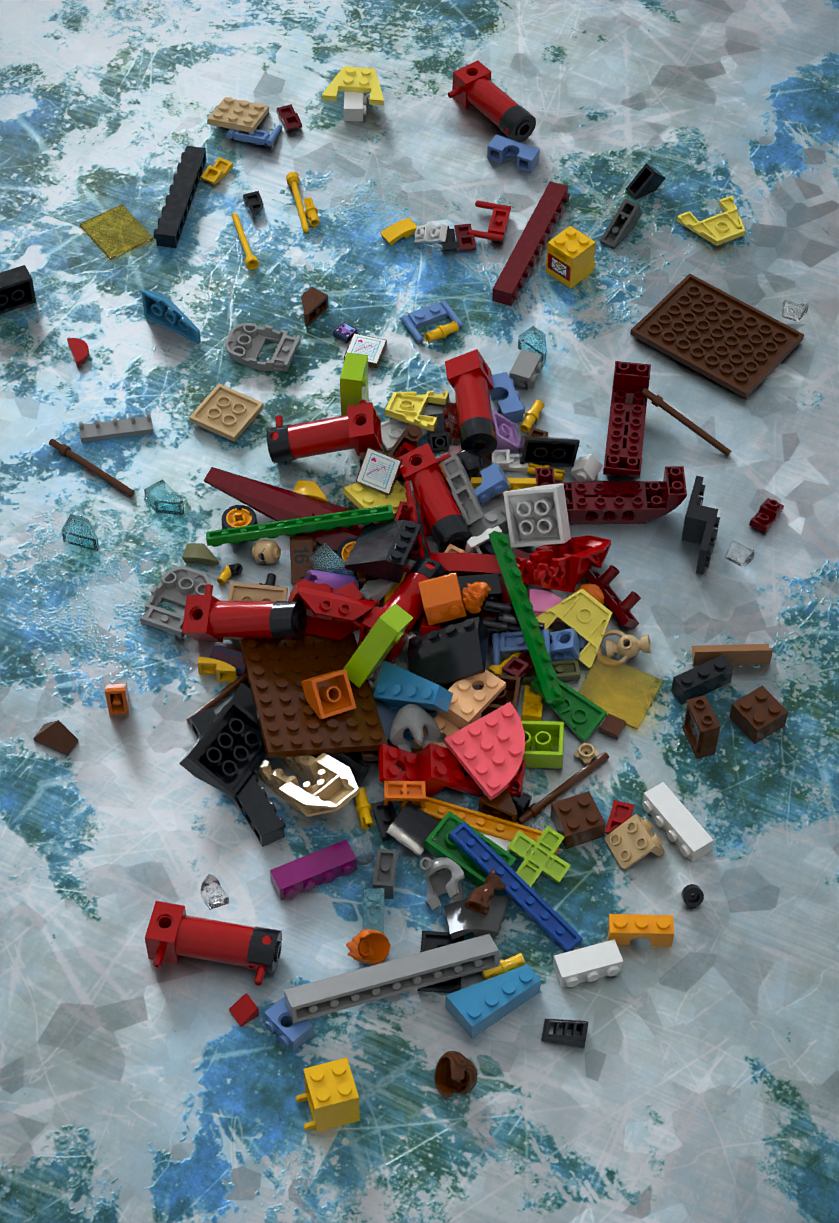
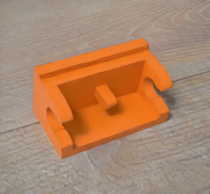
M384 781V805H388V801H421L420 806H425V781Z

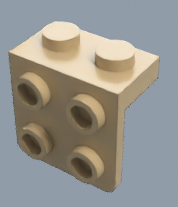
M637 814L633 815L605 837V841L613 855L625 870L650 852L658 857L665 853L661 846L664 844L663 841L651 830L654 828L651 822Z

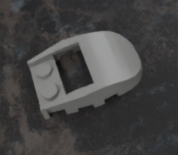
M242 323L231 329L226 338L225 347L228 355L234 361L260 371L288 372L296 350L301 345V336H288V331L282 329L277 331L273 329V326L269 325L257 327L254 323ZM266 341L279 343L271 360L266 362L257 361Z
M183 566L167 571L161 577V582L158 586H154L151 590V596L145 604L146 612L144 616H140L141 625H149L177 635L182 639L185 636L182 633L184 616L159 608L158 606L162 600L185 607L187 595H204L205 585L211 584L209 577L203 572Z

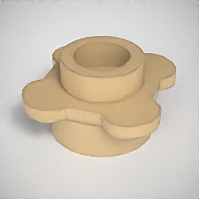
M583 743L579 746V750H575L574 756L583 760L584 764H589L594 757L598 756V751L595 750L592 744Z

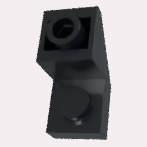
M449 226L447 227L445 242L438 243L440 251L460 248L459 241L455 239L454 228L449 229Z
M444 413L426 415L437 417V425L434 431L427 430L432 452L450 450L448 432L445 430Z

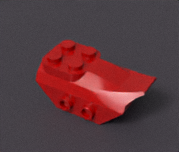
M302 579L294 585L288 601H300L305 606L307 613L305 634L339 641L358 629L351 622L357 618L363 621L371 610L380 604V601L356 599L333 592V588L326 583L318 584L306 579Z

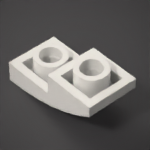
M444 224L417 226L414 242L421 244L445 242L448 226Z

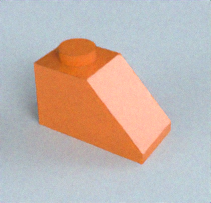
M127 683L107 684L105 695L109 715L129 714Z

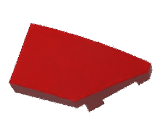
M614 800L605 834L611 833L631 818L634 809L633 804Z

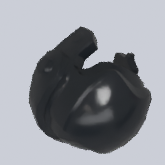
M474 449L460 451L457 455L470 481L471 477H482L480 471L483 470V460L480 454Z

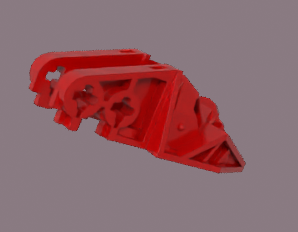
M586 535L572 537L563 544L536 547V552L529 554L527 563L526 558H517V566L521 571L523 583L534 584L547 589L575 592L576 584L583 579V574L588 568L592 569L591 566L602 568L611 547V540Z

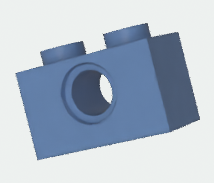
M285 997L264 1012V1024L271 1033L275 1032L279 1036L281 1044L286 1048L289 1047L293 1052L314 1036L313 1025L308 1020L292 1022L285 1006ZM284 1024L292 1025L290 1027H283Z

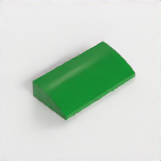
M449 811L427 837L424 848L438 858H450L461 867L467 879L478 887L485 884L487 875L448 837L462 822H465ZM467 824L510 867L513 866L517 858Z

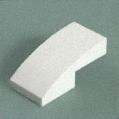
M510 449L494 450L492 453V464L496 462L503 470L527 472L528 463L520 464L519 454H510Z

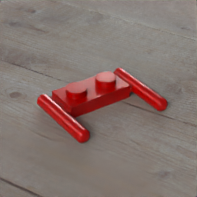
M477 200L475 202L476 207L493 210L488 232L469 229L467 234H474V237L503 242L511 206Z

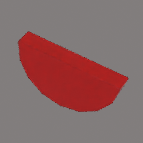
M67 338V343L76 365L83 364L84 360L90 355L87 343L79 338Z

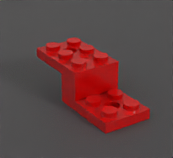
M429 743L417 755L386 744H382L379 747V782L425 781L426 796L431 798L444 786L477 797L483 794L480 787L448 748Z

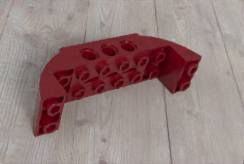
M615 361L603 475L640 478L647 397L641 394L644 388H649L651 364Z
M666 466L663 481L555 482L554 468H535L536 486L564 483L568 520L572 522V525L646 524L647 521L657 519L674 510L687 496L684 466Z

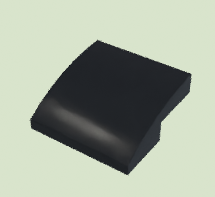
M408 801L388 828L386 834L419 857L425 849V840L440 822L411 801Z

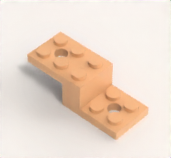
M486 669L484 673L456 681L448 690L453 693L448 712L438 711V715L434 718L441 732L439 737L446 738L480 719L481 713L506 688V682ZM475 685H481L483 686V689L475 690L473 687ZM426 727L423 729V737L426 734ZM415 739L413 740L414 746L422 748V750L424 749L423 744H418ZM435 740L434 744L447 748L444 742L439 743Z

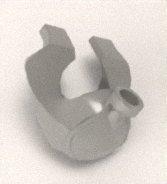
M408 704L397 712L393 720L390 742L397 748L412 753L409 741L403 737L405 729L408 728L416 742L423 744V748L429 743L434 744L441 732L435 720L421 706ZM423 726H426V734L423 737Z
M428 857L422 858L420 866L423 870H426L425 879L427 881L425 903L430 905L432 911L441 907L438 898L440 895L448 893L455 902L465 899L462 888L465 876L463 870L456 862L447 857L434 860Z

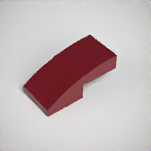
M292 104L277 108L278 117L287 131L302 127L300 118L295 113Z
M471 224L454 225L456 241H459V251L476 250L474 234H467L469 229L472 230Z
M523 652L518 658L513 656L502 668V671L511 676L521 678L528 675L535 669L530 653Z

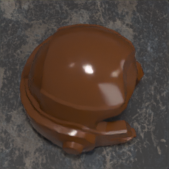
M448 1051L441 1056L435 1068L434 1080L436 1089L442 1096L453 1097L454 1092L467 1094L474 1088L477 1083L478 1074L472 1061L457 1051Z

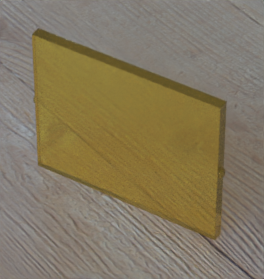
M123 204L80 223V227L110 260L153 240V237Z
M599 653L588 675L585 676V680L578 693L607 711V715L609 713L626 721L627 726L638 730L646 713L652 706V702L663 684V680Z

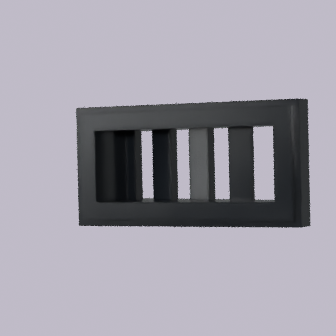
M545 1019L541 1040L585 1048L589 1022L582 1020ZM550 1026L554 1027L553 1034H549ZM559 1028H563L562 1035H558ZM567 1029L572 1030L571 1035H566ZM576 1031H580V1036L575 1035Z

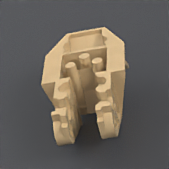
M324 752L317 758L311 755L281 757L284 763L305 781L303 783L304 790L300 788L295 776H286L280 768L273 770L270 762L267 760L262 761L259 766L260 770H258L261 780L295 811L298 813L302 811L306 817L338 811L341 807L347 806L349 801L360 793L350 767Z

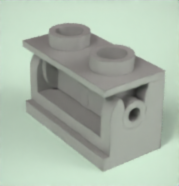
M521 350L509 373V377L513 379L515 386L526 387L527 385V390L529 391L531 385L536 383L537 373H541L543 368L541 354Z

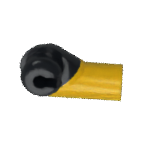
M236 563L225 566L217 582L220 585H225L229 578L240 575L243 571L242 565Z

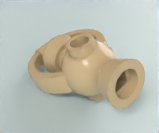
M608 630L605 632L603 639L610 635L621 636L617 643H614L612 640H606L608 659L614 657L617 653L623 658L616 662L603 660L601 658V644L596 658L605 666L619 667L625 664L629 658L638 655L640 650L643 653L651 654L649 634L638 640L635 636L626 635L619 630Z

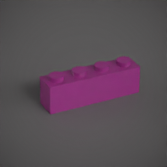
M343 840L270 870L271 883L280 900L290 899L298 893L310 891L320 884L330 883L335 878L353 873L357 870V858L347 840Z

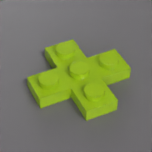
M548 825L537 841L518 831L507 847V850L524 860L516 873L530 887H532L541 872L559 884L571 866L554 854L563 841L564 836Z

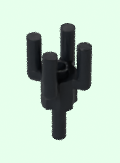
M486 600L483 612L498 615L497 622L483 619L482 622L489 633L501 634L508 630L520 631L519 621L516 613L512 611L511 605ZM538 622L539 629L544 630L545 623Z

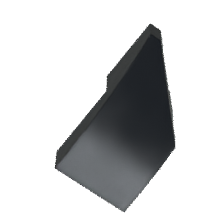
M259 191L243 194V201L252 218L256 217L264 206Z

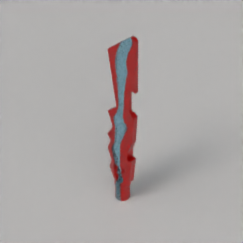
M409 480L404 482L407 505L411 512V521L421 525L418 540L420 548H418L420 559L430 558L431 551L424 536L427 529L423 523L422 508L419 504L418 496L413 489L412 481Z

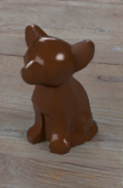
M492 868L485 884L471 892L464 903L467 909L484 915L488 914L490 909L488 902L494 897V891L504 890L506 887L501 878L494 874L495 868Z

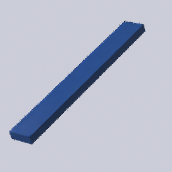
M462 822L449 834L448 837L487 876L492 868H495L494 874H497L501 881L506 884L505 889L502 891L564 952L573 950L582 941L583 938L465 822Z

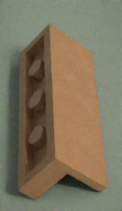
M769 644L691 646L693 666H699L721 655H724L731 665L770 664L773 649L769 648Z

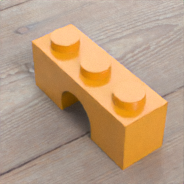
M609 914L607 925L608 941L615 939L617 945L629 946L632 939L642 937L650 940V946L672 947L674 938L673 915Z

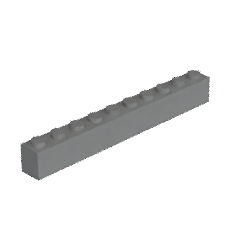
M486 934L285 989V1006L292 1022H300L498 967L499 950L491 935Z

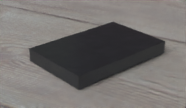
M422 931L420 952L464 941V935L452 939L449 932ZM461 977L417 989V991L453 993L461 990Z

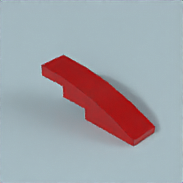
M431 553L430 559L440 563L445 568L447 574L456 573L457 576H466V574L500 573V576H502L496 555Z

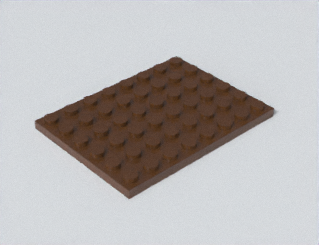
M692 274L687 275L631 329L630 333L633 337L744 398H747L804 339L803 333Z
M354 633L349 634L340 641L319 636H305L301 640L240 639L239 646L267 758L318 755L323 752L325 754L378 751L382 744L388 745L368 680L360 687L349 680L356 704L355 709L324 719H320L305 698L301 681L344 669L358 649Z

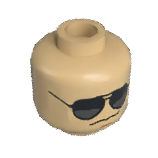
M261 539L252 547V557L259 564L272 565L281 556V548L273 540Z

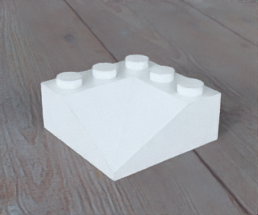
M564 483L503 492L511 547L563 544L571 539Z

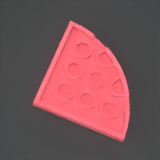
M509 702L444 738V744L491 801L506 790L509 783L518 774L524 757L525 734L521 719L516 709Z

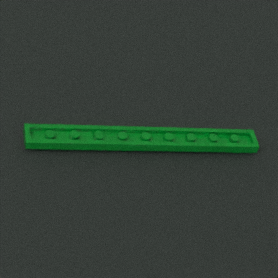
M392 505L208 531L206 532L207 546L218 547L222 544H238L246 540L257 541L260 538L267 537L273 539L280 535L293 536L297 533H313L321 529L332 530L335 527L348 528L352 525H368L376 521L387 522L390 519H394Z
M493 531L489 534V538L544 697L548 704L561 705L565 702L563 691L559 686L557 674L553 669L551 657L547 652L544 637L540 632L538 620L533 612V605L529 600L527 588L523 583L521 571L517 566L515 554L510 546V540L506 534Z

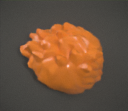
M486 582L467 583L468 588H463L462 590L464 607L471 614L480 613L483 601L486 600L485 597H488V591L491 592V588Z
M364 929L357 936H354L351 942L346 943V947L350 950L347 955L358 962L373 966L387 958L391 944L384 933L378 930Z

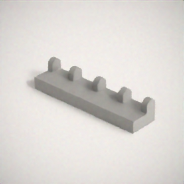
M147 413L146 417L135 418V415H131L130 419L117 420V417H113V421L99 422V419H95V423L91 424L79 422L82 443L153 434L151 413Z

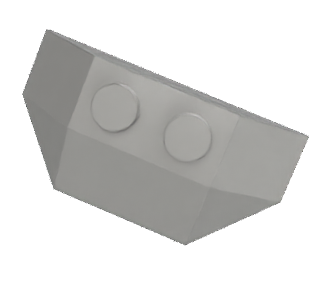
M497 497L482 505L481 508L485 517L468 526L472 535L476 537L483 534L486 529L499 526L502 533L508 534L504 499Z

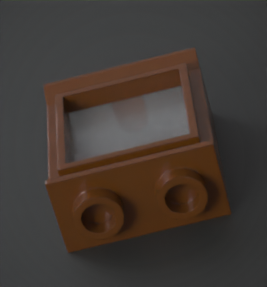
M706 696L686 700L688 705L682 729L696 759L715 754L720 725Z

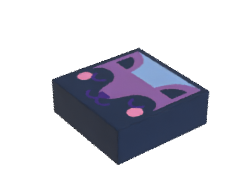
M343 322L333 331V336L348 343L352 339L353 334H357V329Z

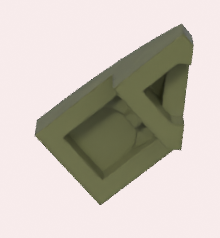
M189 543L186 545L182 556L185 563L202 561L204 566L219 565V561L205 544Z

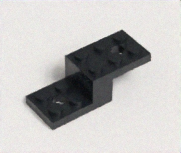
M696 476L685 515L681 541L701 545L696 573L703 575L705 568H709L711 557L708 556H711L715 543L712 542H715L718 529L715 528L719 526L720 517H717L718 509L702 506L704 497L701 496H704L706 485H702L704 477Z

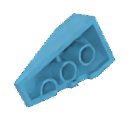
M145 289L141 291L145 317L197 344L201 342L200 330L169 298L155 291Z

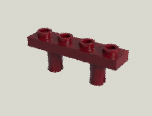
M610 565L602 575L598 571L588 568L583 574L587 579V584H596L600 587L604 594V601L608 605L607 609L617 616V621L621 626L635 629L639 622L630 610L641 597L636 592L631 591L623 601L620 600L610 587L612 580L620 573L615 566Z

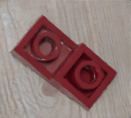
M768 498L760 506L759 512L750 520L749 526L766 533L784 509V505Z

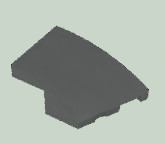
M494 896L488 902L490 909L486 915L467 909L464 906L467 899L444 906L449 933L452 939L473 932L475 937L490 934L493 938L499 935L501 924L506 916L504 912L506 906L510 905V899L507 896Z

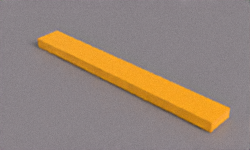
M427 796L425 806H420L421 801H411L438 822H441L445 815L451 811L477 831L508 841H512L518 831H521L534 841H537L543 831ZM402 801L400 805V811L404 808L408 801ZM559 847L557 848V850H556L555 853H554L556 856H557Z

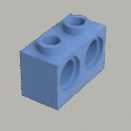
M574 628L550 632L551 662L579 658L580 639Z

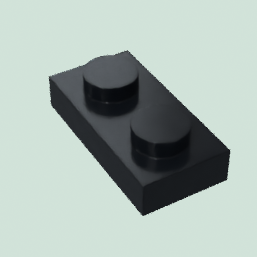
M384 801L372 803V811L382 841L393 839L386 834V831L397 817L392 801H388V805H384Z

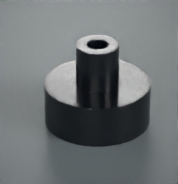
M523 793L520 797L515 795L512 797L518 813L524 814L527 811L532 796Z
M690 884L682 890L681 896L687 906L696 907L702 903L704 894L699 886Z

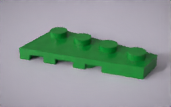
M536 676L531 682V687L546 702L538 676ZM557 678L559 686L563 691L565 702L561 705H548L582 743H585L607 716V711Z

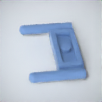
M277 125L271 134L268 131L257 129L253 133L230 129L226 136L229 139L234 137V140H239L240 142L271 146L282 130V126Z
M445 300L441 301L440 304L438 302L411 312L408 316L403 315L401 317V321L418 343H422L424 339L417 329L445 319L447 316L452 321L457 322L459 328L463 327V323Z
M544 629L540 632L544 637L545 646L550 655V632ZM522 631L492 634V665L500 664V653L529 652Z

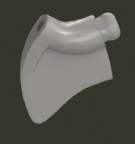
M381 578L367 581L360 590L364 597L362 600L379 601L395 582Z

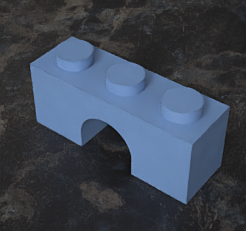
M495 135L487 147L488 159L502 163L506 158L517 159L516 168L529 173L533 171L539 162L540 149L499 135Z
M507 372L492 375L494 389L489 390V396L491 400L501 399L497 402V413L514 423L522 422L525 406L520 402L519 392L514 389L513 379L509 377Z
M495 462L480 471L482 483L474 490L481 505L488 502L494 496L502 494L511 486L503 469Z

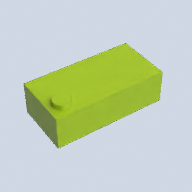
M346 353L340 376L341 416L347 415V406L358 405L361 400H366L369 403L368 355Z
M396 603L379 617L344 667L349 680L358 687L364 684L376 672L395 643L402 638L403 632L413 619L410 614Z
M521 721L525 734L523 760H526L525 768L563 769L564 722Z

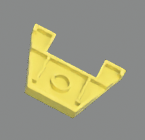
M343 66L322 93V100L337 101L339 91L371 93L369 104L384 106V98L376 70L373 68Z
M732 195L719 200L718 205L724 211L721 214L702 221H698L690 211L677 216L678 223L716 246L745 235V228L741 217L737 213V207L734 205Z
M427 391L425 395H417V392H394L385 408V416L434 431L437 425V417L422 415L427 403L446 405L449 399V391H443L442 394H434V391Z
M580 589L562 600L559 604L536 616L538 622L545 623L544 629H548L557 618L569 628H574L576 633L588 642L577 659L590 670L612 612L584 589Z

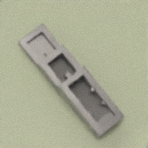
M455 454L441 462L440 464L447 476L446 479L453 491L452 495L468 526L485 517L459 456Z

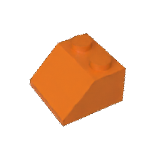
M456 573L419 582L422 602L429 626L467 616Z
M346 669L332 671L301 681L306 701L320 719L356 708Z

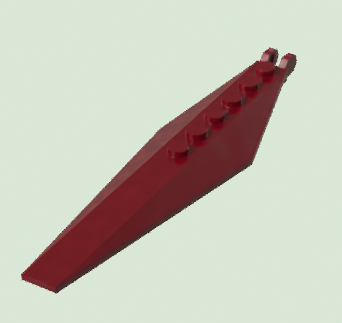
M211 467L204 479L205 483L275 521L352 510ZM356 524L348 528L335 527L332 530L321 529L313 533L301 532L298 534L312 536V539H316V544L326 549L331 548L333 552H337L338 547L343 541L348 538H359L364 525ZM419 542L410 560L417 561L420 559L418 548H420ZM423 544L424 554H426L427 550L425 548V544Z

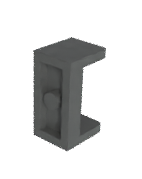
M377 848L372 882L373 897L394 898L398 850Z

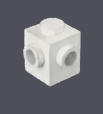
M591 453L579 457L570 472L578 482H594L603 466Z

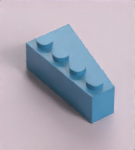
M385 660L383 661L373 694L375 699L386 705L404 707L408 704H416L424 710L448 712L453 696L452 692L440 685Z
M527 964L446 995L445 1008L470 1038L473 1039L540 992L541 979Z

